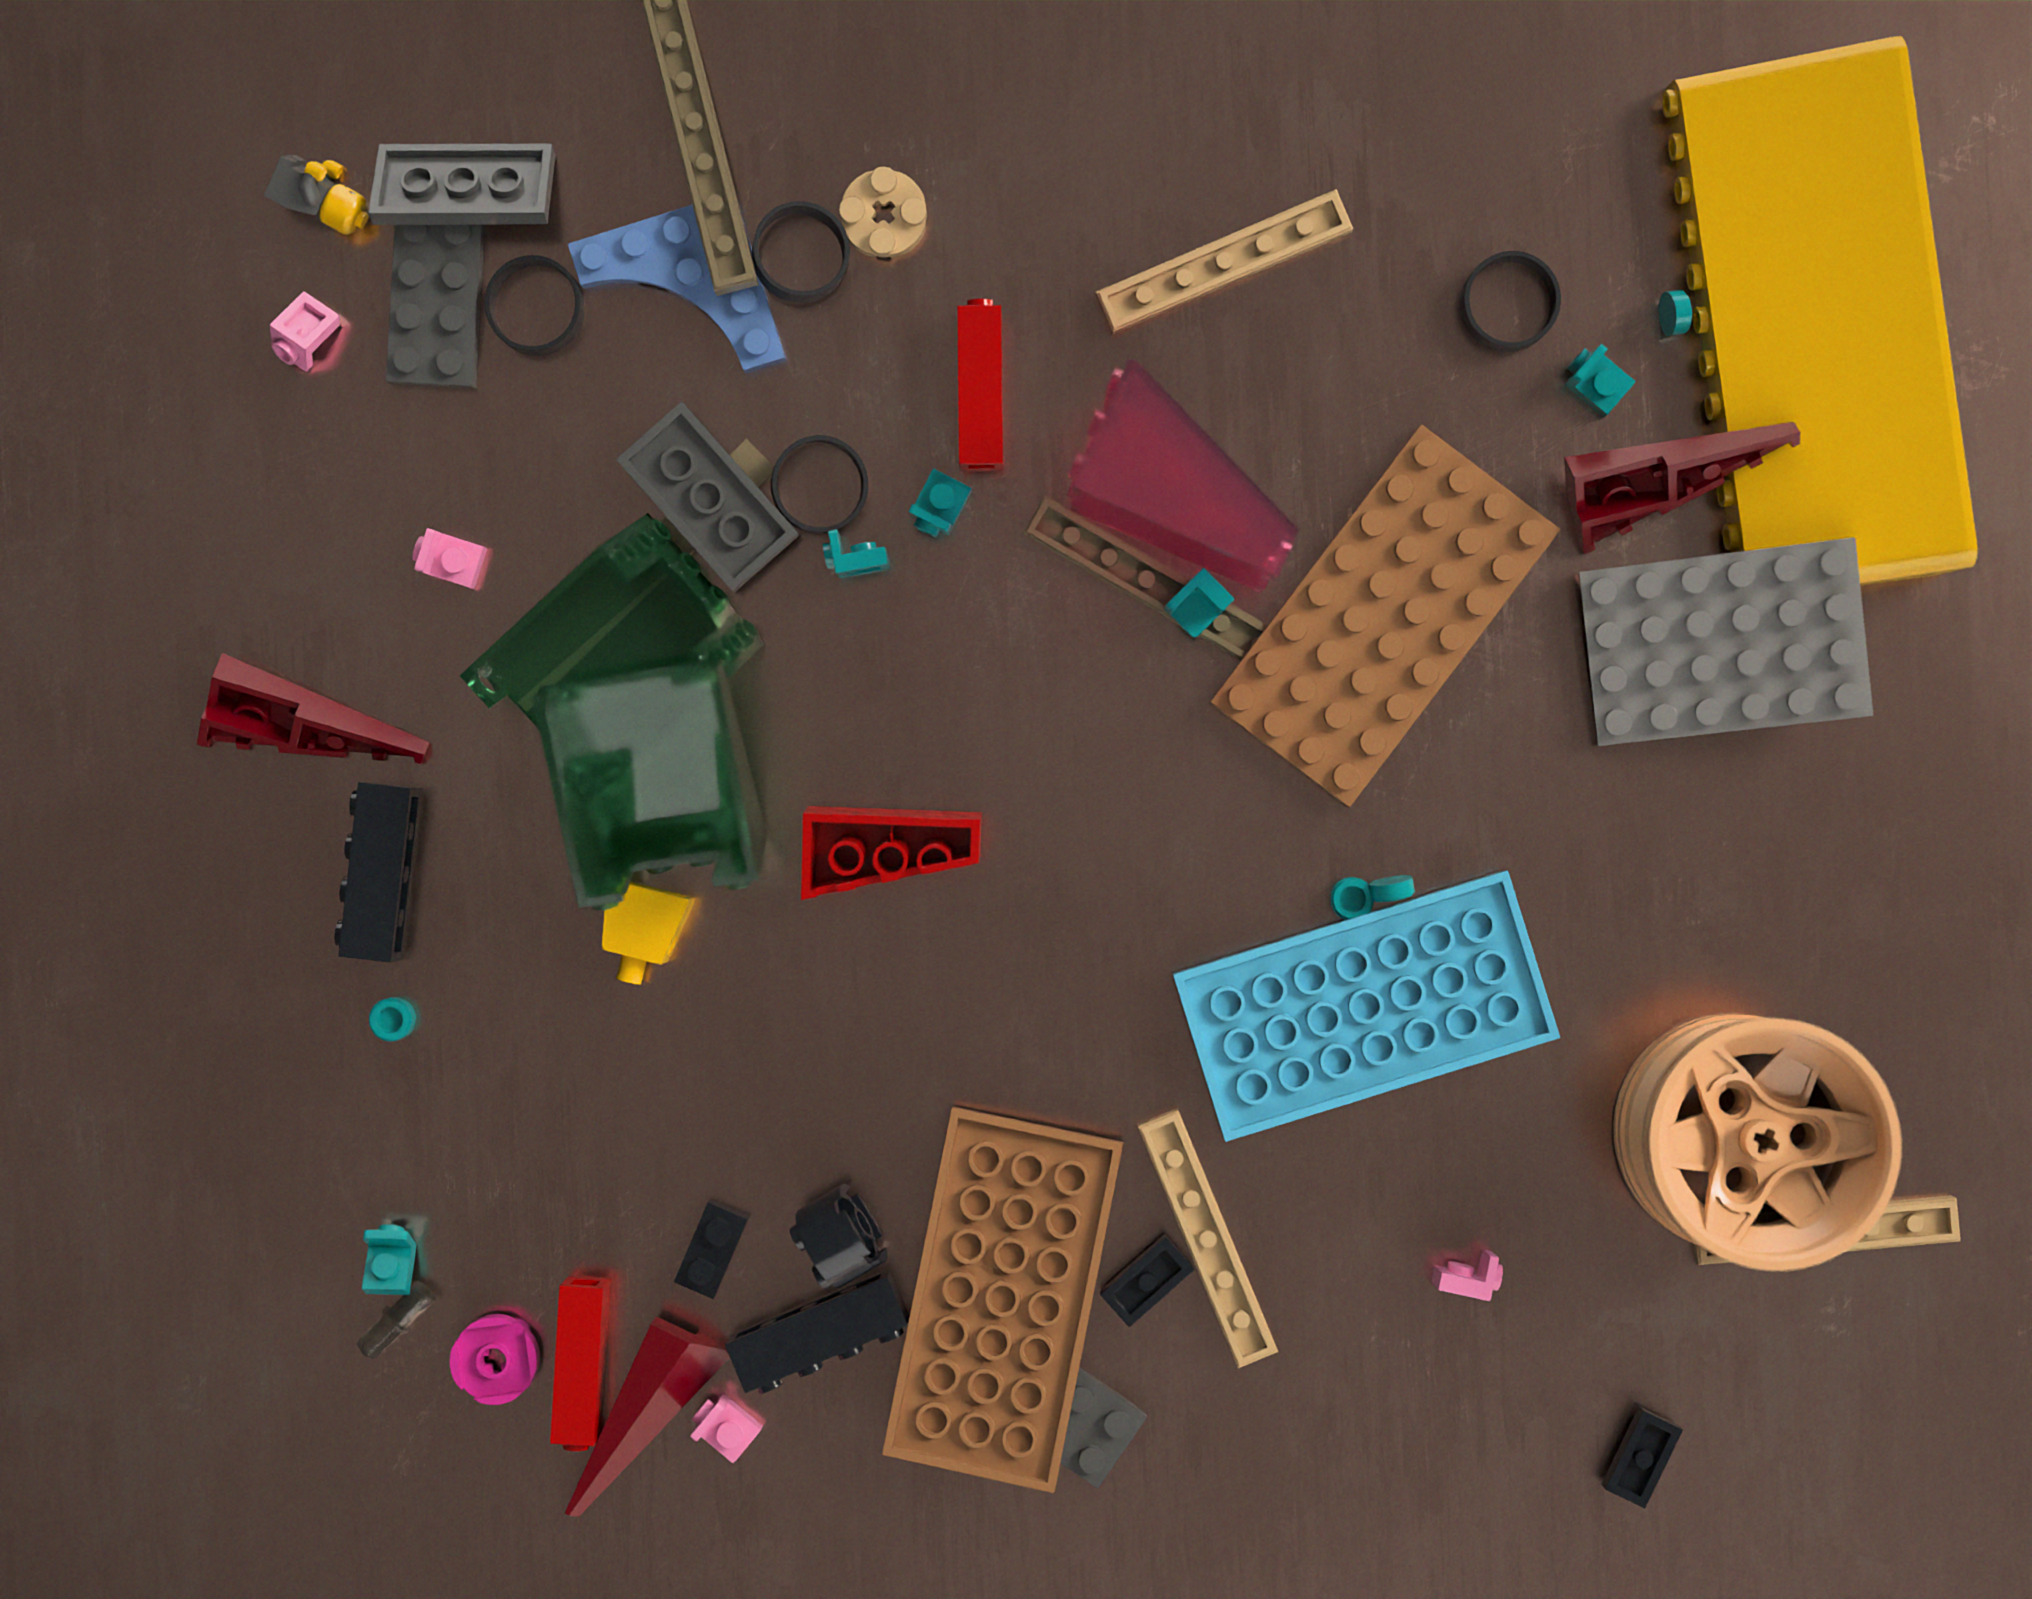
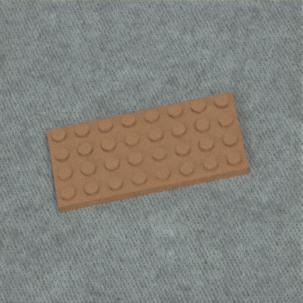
M1421 424L1209 703L1349 808L1561 529Z
M952 1107L882 1455L1045 1492H1055L1124 1142Z

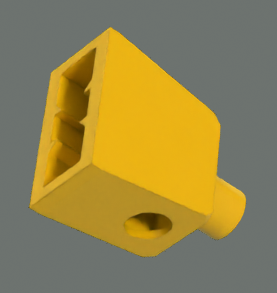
M617 877L608 879L602 949L621 955L616 979L641 985L647 962L661 965L668 962L694 905V897Z

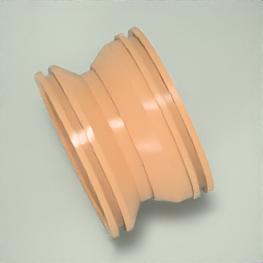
M1715 1014L1689 1020L1662 1034L1641 1053L1624 1079L1615 1107L1613 1129L1616 1157L1625 1182L1638 1203L1656 1222L1668 1231L1705 1248L1721 1258L1742 1266L1769 1271H1787L1817 1265L1838 1256L1861 1240L1874 1226L1889 1203L1896 1186L1901 1161V1133L1895 1106L1887 1087L1872 1065L1855 1048L1829 1031L1814 1025L1793 1020L1764 1018L1744 1014ZM1746 1054L1772 1055L1753 1077L1734 1058ZM1815 1082L1823 1091L1832 1110L1807 1106ZM1693 1084H1695L1701 1102L1702 1113L1676 1121L1683 1099ZM1730 1088L1734 1093L1735 1103L1730 1110L1723 1112L1719 1106V1096L1724 1090ZM1801 1123L1805 1129V1138L1802 1143L1794 1146L1790 1140V1132L1796 1124ZM1833 1163L1830 1174L1822 1186L1812 1166ZM1738 1167L1742 1175L1741 1182L1738 1187L1729 1190L1725 1182L1726 1174L1730 1169ZM1679 1168L1707 1172L1708 1186L1705 1205L1690 1190ZM1764 1202L1783 1217L1770 1222L1752 1223Z

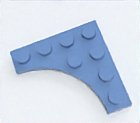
M693 205L568 244L576 273L583 289L614 283H644L664 288L668 292L698 306L715 321L730 340L745 373L787 361L764 286L758 277V286L716 296ZM747 235V239H748V243H749V247H750V251H751V255H752V248H751L750 241H749V238H748V235Z

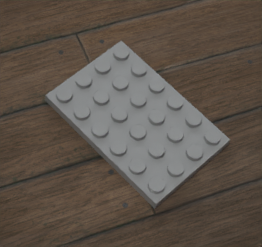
M1855 537L1579 572L1598 746L1873 716Z

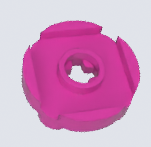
M491 1314L476 1319L460 1333L450 1353V1370L457 1386L474 1396V1400L486 1405H500L516 1399L533 1383L540 1366L539 1345L528 1323L522 1319H514L504 1314ZM492 1348L498 1349L499 1353L505 1355L506 1361L501 1364V1370H494L493 1363L485 1362L484 1356L489 1355Z

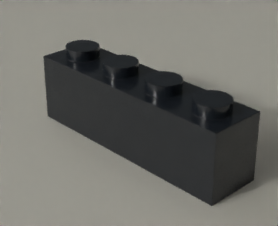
M358 782L357 790H354L351 794L349 811L350 815L354 816L353 831L347 835L344 847L345 858L349 859L348 875L343 877L339 891L340 901L344 902L343 918L337 922L334 934L335 944L339 946L338 957L390 963L403 959L422 788Z
M889 1268L730 1335L725 1347L745 1394L755 1389H758L759 1394H763L781 1386L784 1383L782 1378L798 1372L799 1377L810 1375L824 1366L822 1361L837 1355L840 1360H845L864 1350L862 1345L877 1338L880 1343H886L901 1336L904 1333L902 1328L908 1326L910 1315Z

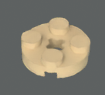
M878 167L874 171L866 172L857 177L846 189L843 200L840 203L839 211L842 226L846 231L848 240L853 247L866 256L874 258L876 256L882 258L901 257L915 248L924 235L927 211L921 189L910 177L901 172L893 171L889 167ZM880 204L884 207L888 204L893 206L894 209L891 214L894 220L889 224L885 220L880 221L878 224L874 222L873 218L876 216L875 207Z

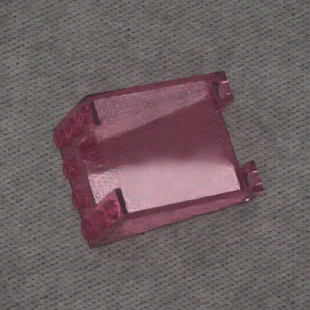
M1129 358L1124 370L1115 368L1105 391L1104 411H1096L1088 429L1087 436L1092 438L1085 454L1080 452L1077 454L1068 478L1073 480L1067 493L1068 497L1074 499L1071 504V510L1262 593L1266 589L1269 579L1274 581L1279 576L1299 528L1137 361Z

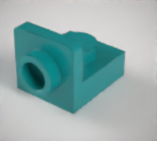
M1601 343L1592 352L1584 348L1567 368L1573 374L1564 385L1604 418L1636 381L1604 355L1608 349Z
M933 468L915 504H912L908 510L910 517L916 519L913 526L934 538L937 537L939 532L949 536L972 492V488Z
M838 530L828 531L830 542L823 543L827 569L835 568V572L840 579L891 569L885 546L877 548L876 542H865L851 546V553L844 554Z
M386 1224L380 1225L378 1230H364L363 1240L368 1245L362 1290L365 1294L409 1295L417 1247L416 1242L403 1227Z

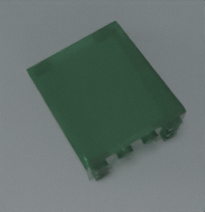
M649 513L599 545L459 675L489 709L508 695L567 761L550 776L579 808L718 689L765 645L759 638L756 627L747 619L739 616L731 607L730 600L725 592L707 580L700 572L701 569L698 562L690 554L683 552L671 539L668 528L661 521L653 519ZM479 675L491 683L494 691L488 689L481 682ZM569 774L574 775L581 782L583 789H580L572 782Z
M722 658L540 686L532 701L578 908L592 906L593 910H607L617 906L619 902L624 901L634 872L647 870L649 874H659L671 870L673 865L690 863L691 867H704L716 861L712 875L713 887L726 886L730 890L742 889L750 886L753 883L752 881L759 879L767 842V833Z

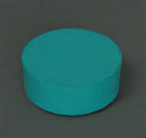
M1683 290L1667 291L1660 297L1658 315L1661 329L1665 335L1685 334L1691 326L1692 306L1688 295Z
M1410 875L1385 877L1369 883L1371 898L1375 902L1397 901L1408 898L1415 893L1413 877Z
M1342 878L1332 886L1329 893L1331 909L1337 916L1345 920L1370 913L1374 905L1369 884L1360 878Z
M390 997L377 1002L369 1014L371 1031L379 1039L389 1042L408 1036L416 1023L414 1008L408 1001L399 997Z

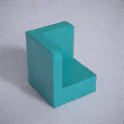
M1203 568L1166 604L1164 610L1192 638H1196L1235 598Z

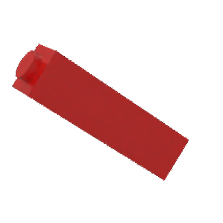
M990 299L967 300V305L957 306L960 470H1004L1001 305H993V301Z
M567 1277L559 1285L550 1444H562L563 1449L567 1451L578 1452L588 1450L589 1446H594L597 1443L602 1432L611 1279Z

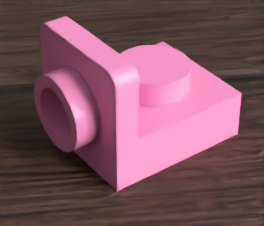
M303 291L270 324L271 343L274 353L286 364H295L307 372L313 366L312 353L340 325L339 315Z
M427 528L425 536L418 538L413 550V560L416 561L414 569L430 576L475 589L488 548Z
M1482 1250L1477 1274H1473L1474 1267L1449 1261L1447 1268L1434 1265L1431 1283L1440 1291L1491 1301L1492 1291H1498L1500 1288L1503 1266L1498 1264L1499 1257L1492 1251Z
M722 1393L715 1403L707 1399L691 1420L697 1425L690 1437L696 1442L702 1437L730 1462L734 1463L758 1435L763 1425L726 1394Z

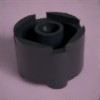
M847 1184L840 1185L799 1209L795 1216L796 1224L789 1229L791 1238L797 1248L801 1251H807L814 1264L812 1266L813 1275L823 1289H827L830 1286L841 1288L883 1264L888 1258L886 1247L880 1251L878 1249L876 1240L882 1237V1233L874 1216L858 1194L851 1198L846 1194L850 1188Z

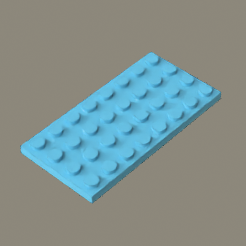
M1508 870L1493 873L1374 910L1358 917L1342 920L1172 973L1225 1142L1560 1038Z

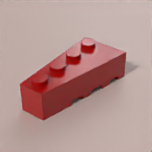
M808 806L803 812L801 900L832 892L853 890L856 887L880 882L897 881L900 878L925 875L978 864L981 857L982 812Z

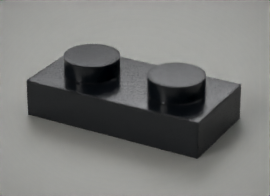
M710 1199L674 1283L714 1299L750 1216Z
M1164 1234L1100 1290V1295L1125 1324L1131 1327L1195 1269Z
M1639 1406L1601 1485L1605 1490L1645 1509L1683 1429L1679 1425Z

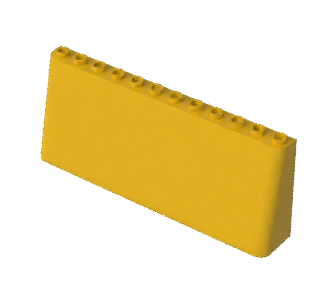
M1901 36L1889 37L1671 81L1663 92L1662 108L1665 117H1670L1672 134H1670L1668 139V150L1671 160H1676L1678 177L1675 179L1674 193L1677 203L1682 204L1684 221L1681 222L1680 236L1683 246L1688 247L1690 264L1687 266L1686 279L1689 289L1695 292L1696 307L1693 309L1692 321L1695 332L1701 335L1703 350L1699 352L1698 364L1702 377L1707 378L1709 394H1706L1704 401L1706 416L1708 420L1713 421L1714 434L1794 422L1800 431L1799 445L1791 447L1789 444H1786L1762 457L1763 463L1751 469L1748 465H1745L1724 476L1725 483L1716 488L1719 505L1725 507L1727 524L1723 526L1725 548L1734 553L1855 537L1860 586L1947 574L1973 567L1977 559V539L1908 49L1905 40Z

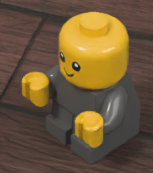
M296 154L289 156L281 155L264 196L288 209L319 215L321 222L345 235L353 233L357 227L362 229L369 218V214L366 213V199L342 184L334 185L332 183L333 179H338L342 174L343 165L333 160H326L323 164L314 161L308 162L305 166L307 160Z

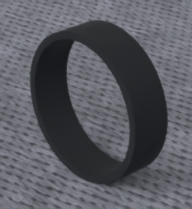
M804 201L788 202L777 206L767 213L757 227L752 246V259L756 275L761 283L775 296L794 303L814 302L834 291L844 276L850 255L848 236L836 216L820 205ZM802 214L814 217L825 223L836 235L842 250V266L836 277L825 286L810 291L792 290L772 279L764 269L758 251L759 239L772 222L787 215Z
M1521 251L1497 253L1481 262L1468 277L1460 297L1461 317L1468 332L1483 346L1500 352L1520 351L1538 342L1554 325L1561 306L1560 287L1553 271L1541 259ZM1500 262H1516L1531 268L1542 278L1549 291L1551 304L1547 323L1538 335L1521 342H1505L1491 337L1479 327L1471 312L1469 296L1476 275L1486 267Z
M526 255L514 258L495 272L486 289L484 305L490 327L502 341L520 353L532 356H544L555 353L571 343L582 327L585 316V301L582 290L567 269L550 258L539 255ZM531 266L550 267L564 274L570 281L575 296L574 315L567 329L555 340L538 346H525L509 340L501 331L495 312L497 295L504 282L515 272Z
M809 436L791 444L778 458L771 475V495L777 510L792 526L809 533H828L830 530H838L844 527L860 513L868 494V475L858 453L845 442L831 436ZM809 443L830 444L844 451L855 463L861 480L860 497L854 511L843 522L829 527L809 526L792 517L783 506L777 489L779 468L785 457L799 446Z

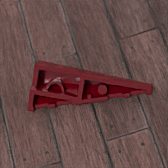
M1794 422L1564 457L1566 493L1583 554L1596 550V542L1616 532L1623 536L1633 531V523L1656 511L1664 515L1724 484V476L1745 465H1748L1751 469L1763 463L1762 457L1786 444H1789L1791 447L1799 445V429Z
M222 653L211 678L207 705L201 717L196 745L210 747L213 741L235 743L236 748L240 750H249L253 744L277 746L279 753L345 758L349 752L370 753L372 760L385 761L388 755L414 757L415 763L422 764L429 742Z
M656 1316L649 1326L564 1514L580 1517L730 1359L725 1343L699 1331L695 1335Z

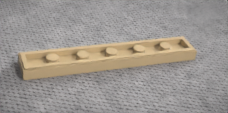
M1335 189L1096 292V297L1113 335L1352 233L1353 226L1338 191Z
M1176 1108L1137 1124L1237 1367L1241 1368L1277 1353L1278 1350L1178 1109Z
M1954 1196L1889 1201L1874 1226L1861 1240L1844 1252L1959 1242L1961 1239L1957 1198ZM1778 1212L1758 1213L1752 1223L1770 1222L1783 1217ZM1693 1243L1696 1264L1705 1265L1731 1262Z

